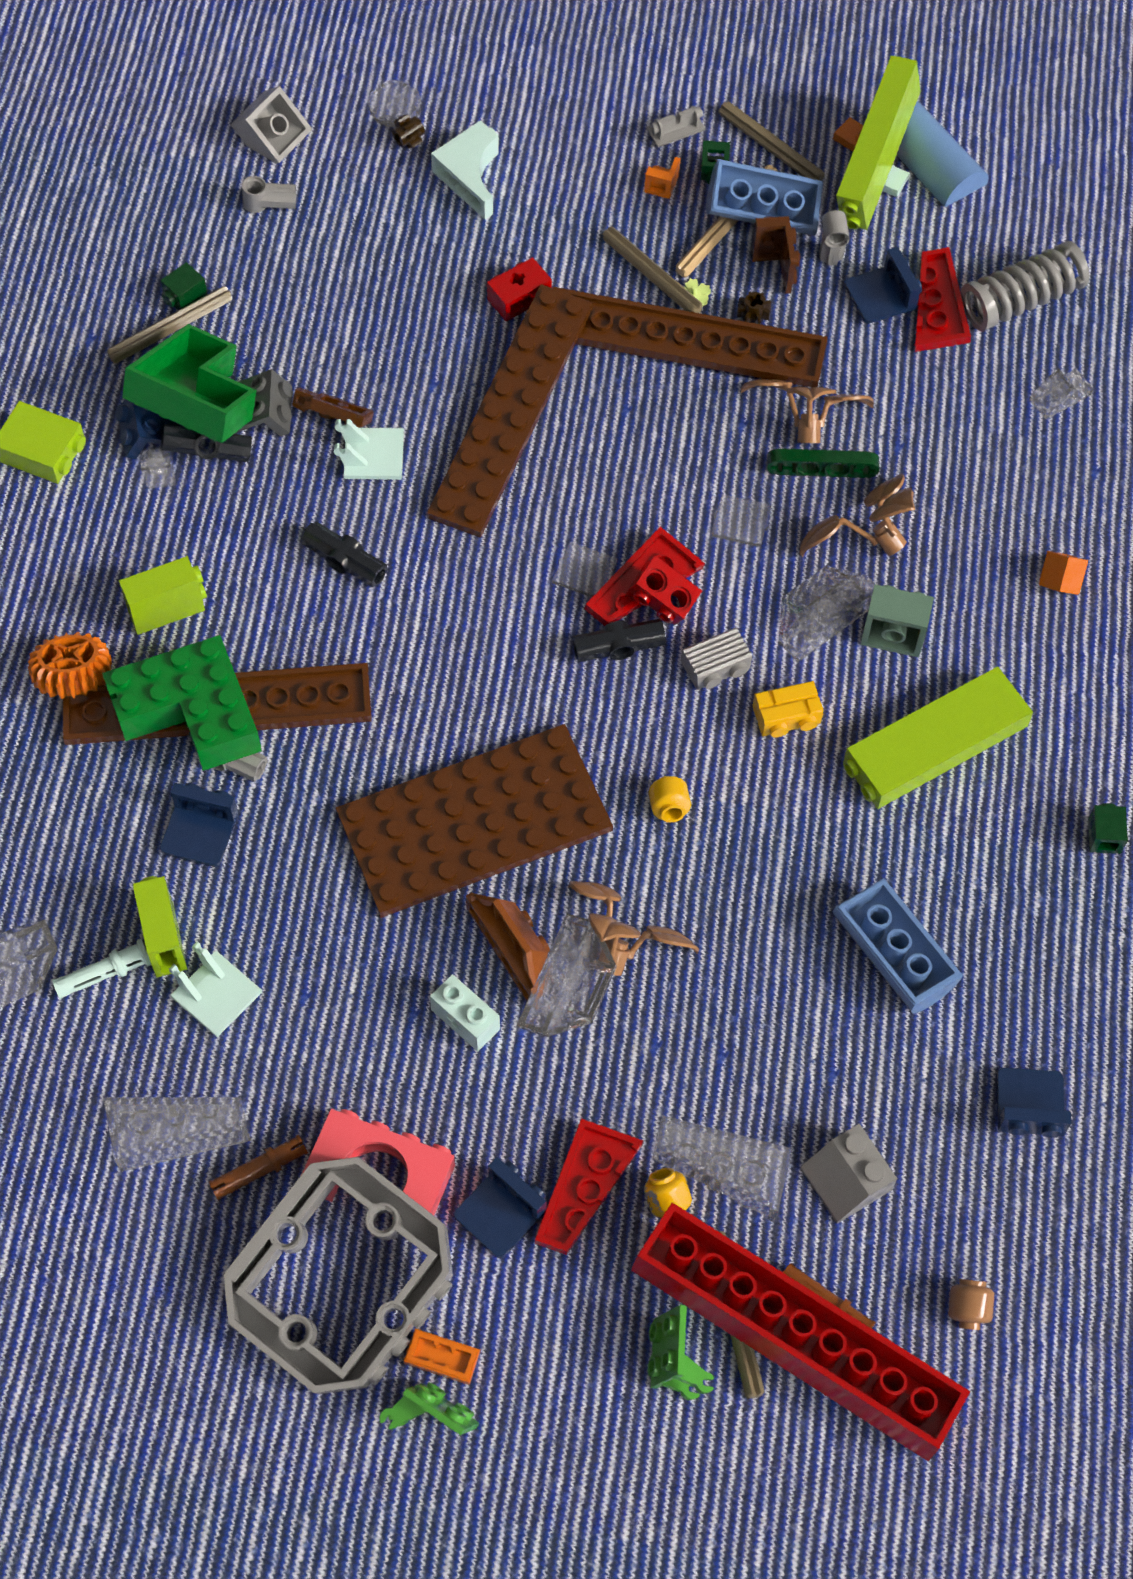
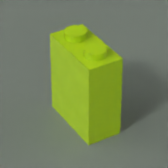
M18 401L0 430V462L59 484L62 477L69 473L76 454L80 453L85 446L86 438L81 423Z
M188 556L119 580L127 611L137 635L205 611L203 599L207 598V594L202 584L204 581L198 565L192 567Z
M150 876L143 878L140 882L133 883L146 950L156 978L171 974L169 968L173 964L178 967L180 972L188 970L175 909L165 877Z

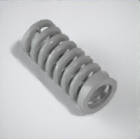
M1065 241L1056 245L1053 249H1046L1041 254L1032 255L1028 260H1021L1015 265L1005 267L1002 271L997 270L991 273L990 276H983L977 282L971 281L963 285L961 297L966 317L975 329L983 332L996 326L999 320L1006 322L1010 320L1012 315L1020 316L1024 310L1031 311L1035 309L1037 304L1043 306L1050 299L1057 300L1061 298L1062 293L1068 295L1074 292L1075 288L1082 289L1086 287L1089 283V268L1081 249L1074 242ZM1066 257H1070L1076 265L1079 277L1076 279ZM1060 268H1061V271H1062V273H1063V275H1064V277H1065V281H1064L1063 278H1062V275H1061V272H1060ZM1047 273L1049 274V276H1050V278H1051L1053 287H1052V285H1051L1050 282H1049ZM1035 279H1036V281H1037V283H1038V286H1039V288H1040V292H1039V290H1038V288H1037V286H1036ZM1022 284L1026 290L1027 296L1025 295ZM973 294L979 317L975 316L971 308L970 296Z

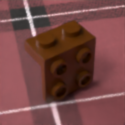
M789 216L756 218L751 250L752 262L780 260L785 294H791L792 284H797L796 267L800 266L799 250H794L796 229L795 227L791 228Z

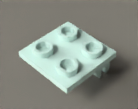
M341 419L336 420L335 429L341 432L346 442L345 449H341L339 443L334 445V454L341 458L344 465V479L402 480L404 428H358L350 419L346 420V425L341 424Z
M196 942L192 948L198 954L203 965L188 979L183 971L180 972L178 967L173 964L169 971L175 977L179 987L170 996L213 1035L218 1037L262 993V989L219 952L215 951L210 955L206 948L203 949L201 944Z

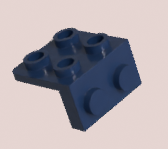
M898 246L887 250L883 268L847 278L845 281L846 290L863 321L867 324L915 310L919 295L922 292L919 278L913 275L908 258L902 255Z
M126 399L116 409V420L119 422L121 432L120 443L123 445L126 458L136 459L147 442L161 444L164 424L183 426L172 420L162 418L146 408L138 407Z
M174 783L171 797L175 808L160 845L161 852L164 855L212 867L219 866L239 814L235 797L220 790L215 792L203 790L198 785L186 783L185 785Z
M1001 1068L997 1073L998 1132H1008L1012 1135L1038 1134L1044 1137L1064 1136L1072 1123L1071 1111H1064L1063 1074L1059 1071Z
M498 1157L488 1165V1177L455 1210L454 1218L496 1258H503L545 1215L547 1201L544 1200L546 1195L534 1183L528 1185L520 1178L522 1174L510 1161L504 1163Z

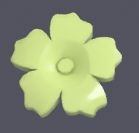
M690 278L685 283L684 288L703 304L702 307L707 305L708 295L711 293L710 285L701 283L698 286L697 279Z

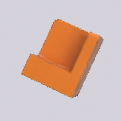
M674 158L671 169L657 165L653 167L648 166L645 174L644 193L670 199L679 177L681 158Z
M1047 551L1039 585L1059 592L1078 595L1089 560L1069 554Z

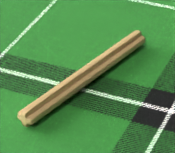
M767 165L764 167V169L778 171L771 165ZM719 217L676 264V273L683 278L688 277L738 220Z

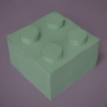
M874 584L860 645L919 658L929 624L934 597L927 596L922 592L899 590L890 585L881 586Z

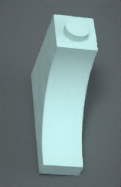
M480 120L432 152L431 160L432 172L482 218L487 219L493 215V196L485 188L481 176L488 163L499 154V137L493 128L488 127Z

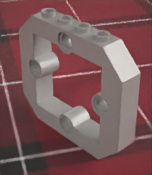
M359 1157L310 1163L224 1273L228 1324L313 1393L326 1394L368 1388L371 1383L377 1385L388 1370L384 1365L392 1355L398 1357L410 1341L406 1338L414 1326L419 1329L431 1314L428 1310L429 1306L435 1298L439 1301L442 1300L452 1286V1283L449 1282L453 1273L447 1226ZM336 1184L369 1209L365 1217V1223L372 1235L380 1240H391L400 1234L427 1255L426 1259L396 1298L379 1307L376 1313V1324L343 1367L314 1345L317 1340L318 1331L312 1320L298 1314L287 1316L283 1320L251 1294L283 1252L294 1254L305 1247L308 1241V1232L304 1225ZM383 1213L391 1214L393 1218L392 1225L386 1230H378L376 1227L378 1216ZM294 1226L297 1232L295 1239L291 1243L283 1244L281 1240L282 1231L286 1227ZM394 1310H400L404 1317L402 1325L399 1328L390 1329L386 1322L388 1314ZM301 1323L306 1328V1335L302 1341L295 1343L290 1337V1331L293 1326Z

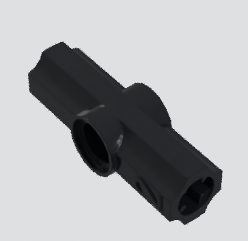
M164 424L161 450L198 455L203 459L221 458L249 462L252 448L251 436L233 434L223 443L214 441L212 447L204 449L199 446V442L203 438H208L207 436L186 429L183 426Z
M317 521L308 525L301 538L302 544L324 557L333 570L340 574L348 572L372 588L378 586L383 581L388 570L387 564L364 551L356 539L349 535L341 537Z
M659 618L629 625L626 621H614L607 624L603 630L572 636L575 657L579 663L609 656L613 660L627 659L635 651L666 645V637L663 623Z

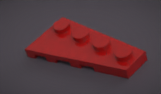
M950 248L923 251L920 272L922 292L918 299L915 352L971 343V334Z
M660 526L585 604L584 609L606 626L643 606L633 598V594L627 589L645 562L653 556L661 559L686 579L703 569L705 563ZM647 578L646 581L649 588L656 590L655 582Z
M581 1118L535 1238V1244L567 1255L636 1156L644 1140Z

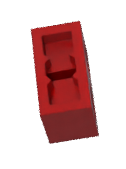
M656 556L645 562L627 589L633 594V598L638 603L651 607L657 612V616L661 620L674 625L686 617L702 592L700 588ZM647 578L655 582L656 590L649 588L646 581ZM671 595L679 600V608L671 603Z

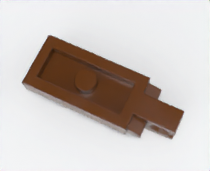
M303 388L295 390L292 406L303 412L311 409L317 411L320 417L341 419L345 425L346 420L350 419L358 428H362L372 422L374 415L373 410L325 393L317 394Z

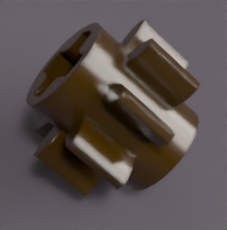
M406 114L393 121L396 127L391 130L395 142L400 147L406 145L410 149L423 142L420 136L425 133V129L418 117L412 116L410 118Z
M749 291L745 298H739L737 317H743V321L761 324L763 320L769 321L772 302L770 300L766 301L764 293Z

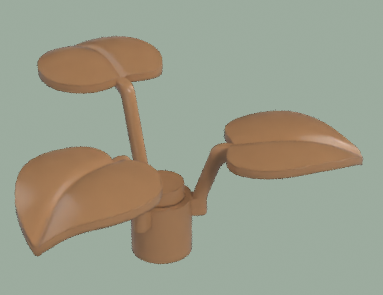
M772 379L752 380L744 383L741 387V393L756 386H773L785 390L794 417V427H798L797 443L821 442V427H825L828 409L833 404L850 400L864 403L871 408L874 406L873 398L866 395L839 394L824 397L825 404L818 420V414H812L813 401L825 394H836V390L825 387H812L810 389L806 387L791 388V382ZM793 393L807 398V414H801V419L799 418Z
M903 473L878 485L864 500V504L867 507L873 506L876 503L879 507L870 515V521L876 522L883 519L882 522L874 527V536L844 517L839 518L837 515H833L810 529L801 543L800 555L803 557L808 549L831 537L841 525H846L862 535L873 546L879 543L888 556L900 551L907 541L889 517L915 510L913 490L908 487L898 491L905 480Z
M569 882L568 888L571 887L583 896L602 900L607 906L606 916L590 913L588 917L601 942H604L602 946L604 949L598 964V968L601 971L621 976L627 958L633 959L635 952L646 939H654L665 944L692 948L698 954L699 948L689 938L676 930L648 925L647 931H644L641 935L635 927L613 919V901H620L621 896L612 888L595 882ZM619 938H638V940L631 949H628L629 943Z

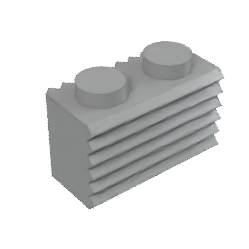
M737 628L684 648L681 653V663L696 690L705 687L706 689H711L719 685L723 679L732 676L737 678L744 675L750 669L752 653L749 651L746 642H744Z

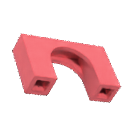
M331 1109L303 1172L310 1163L360 1157L371 1152L387 1153L396 1157L407 1170L408 1177L403 1192L432 1215H435L455 1167V1157L451 1154V1151L438 1144H433L432 1147L423 1144L418 1137L410 1133L403 1132L400 1135L389 1131L390 1128L381 1122L372 1121L368 1123L360 1120L359 1116L350 1110L341 1109L339 1112ZM337 1184L325 1200L333 1201L339 1188Z

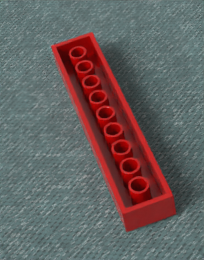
M673 1202L638 1253L631 1269L640 1277L926 1461H929L941 1447L970 1393L969 1390Z

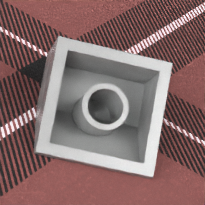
M280 86L264 91L230 124L247 147L276 164L280 163L313 130Z
M860 1123L832 1139L800 1167L837 1224L892 1191L897 1181V1177Z

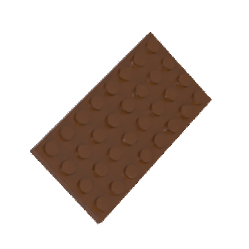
M565 724L335 807L337 816L380 918L613 831V824Z

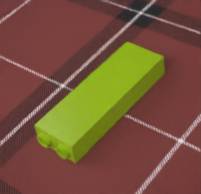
M891 55L836 194L838 209L846 214L847 225L850 229L860 228L867 230L921 92L917 60Z
M997 666L848 747L843 766L846 773L851 778H855L861 786L864 798L868 802L872 801L878 810L1028 727L1033 711Z

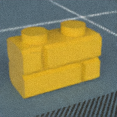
M814 681L754 694L753 711L762 736L781 737L790 730L800 728L802 731H809L816 728L818 724H821L823 707Z

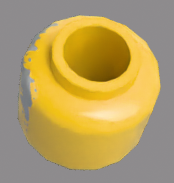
M662 1168L649 1175V1180L644 1186V1193L654 1216L662 1218L672 1202L685 1211L690 1207L692 1197L687 1181L682 1173L674 1171L672 1168Z

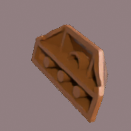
M469 893L466 895L467 910L531 1009L537 1007L548 967V953L550 952L548 943L542 935L537 937L532 929L534 925L531 917L525 910L520 911L515 902Z

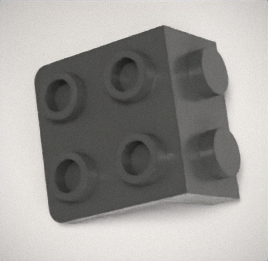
M272 369L239 381L257 391L252 420L236 433L264 423L280 437L290 434L292 385Z

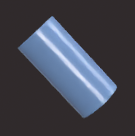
M917 102L896 155L944 207H947L987 185L989 176L920 102Z
M717 159L709 182L706 213L754 224L756 218L789 216L791 228L795 227L797 233L814 236L818 229L824 181Z
M884 878L834 908L833 914L912 1013H919L932 1006L949 993L962 979V973Z

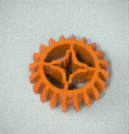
M66 632L64 636L58 637L54 635L52 640L45 639L43 640V645L35 646V651L30 653L28 661L31 682L35 688H39L41 694L48 693L50 698L57 695L61 699H64L66 696L75 698L79 694L86 696L88 691H97L98 686L105 685L102 673L112 669V659L106 643L101 642L99 637L92 638L90 633L82 636L79 632H76L74 635H68Z

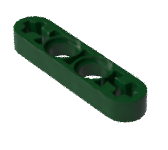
M779 448L768 452L767 470L775 475L871 478L879 473V456L868 451Z

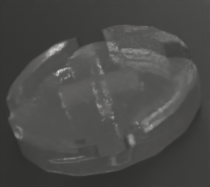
M398 80L379 84L374 92L373 90L371 91L368 99V108L372 118L376 122L388 127H396L393 121L402 115L408 114L410 118L412 116L418 117L422 106L419 91L416 88L414 90L410 87L409 83Z

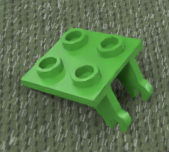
M679 1305L653 1319L649 1329V1340L652 1342V1356L649 1359L647 1371L649 1377H651L650 1388L657 1389L663 1386L680 1392L686 1400H694L700 1396L699 1393L707 1394L714 1390L713 1387L703 1384V1380L711 1381L714 1377L685 1355L687 1306ZM689 1387H695L699 1393L690 1392Z
M430 1382L427 1385L422 1383L406 1388L403 1393L404 1396L393 1407L384 1409L380 1414V1423H385L388 1416L389 1420H393L389 1426L390 1430L403 1426L408 1421L426 1412L459 1435L470 1432L479 1425V1422L472 1418L474 1415L472 1410L458 1402L455 1405L444 1398L446 1393L440 1387Z

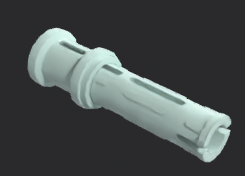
M139 939L133 946L121 951L112 950L109 953V957L65 976L53 979L52 982L59 999L109 977L115 975L124 977L128 971L144 964L150 966L151 962L142 939Z

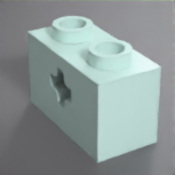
M453 974L430 995L431 1010L477 1052L500 1030V1016Z

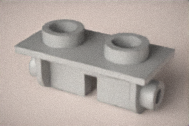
M694 105L689 109L678 112V116L672 114L661 119H654V123L646 127L657 147L706 130L699 119L703 117L702 109Z

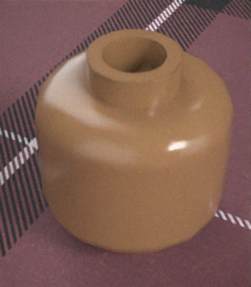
M959 1279V1284L951 1287L948 1314L951 1319L960 1321L959 1328L980 1330V1323L987 1324L992 1321L994 1292L986 1287L987 1282Z

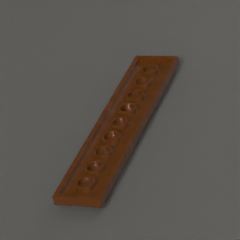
M542 284L540 285L427 511L428 519L474 536L482 537L593 309V302Z
M553 287V289L593 302V309L576 342L578 345L763 379L782 380L801 386L818 387L827 345V336Z
M368 663L235 673L257 730L372 722ZM106 684L98 686L97 691H88L86 696L79 694L75 698L66 696L63 699V741L65 745L125 741ZM185 722L131 740L190 735Z

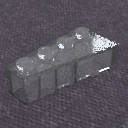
M103 1097L114 1160L120 1172L251 1141L246 1112L241 1097Z
M662 1115L654 1146L653 1159L690 1179L694 1178L707 1185V1188L717 1193H723L736 1200L737 1204L747 1209L751 1208L764 1215L765 1219L775 1223L792 1148Z

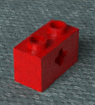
M532 257L525 262L516 264L512 269L501 275L498 274L488 281L487 300L507 322L529 309L541 284L552 288V279Z

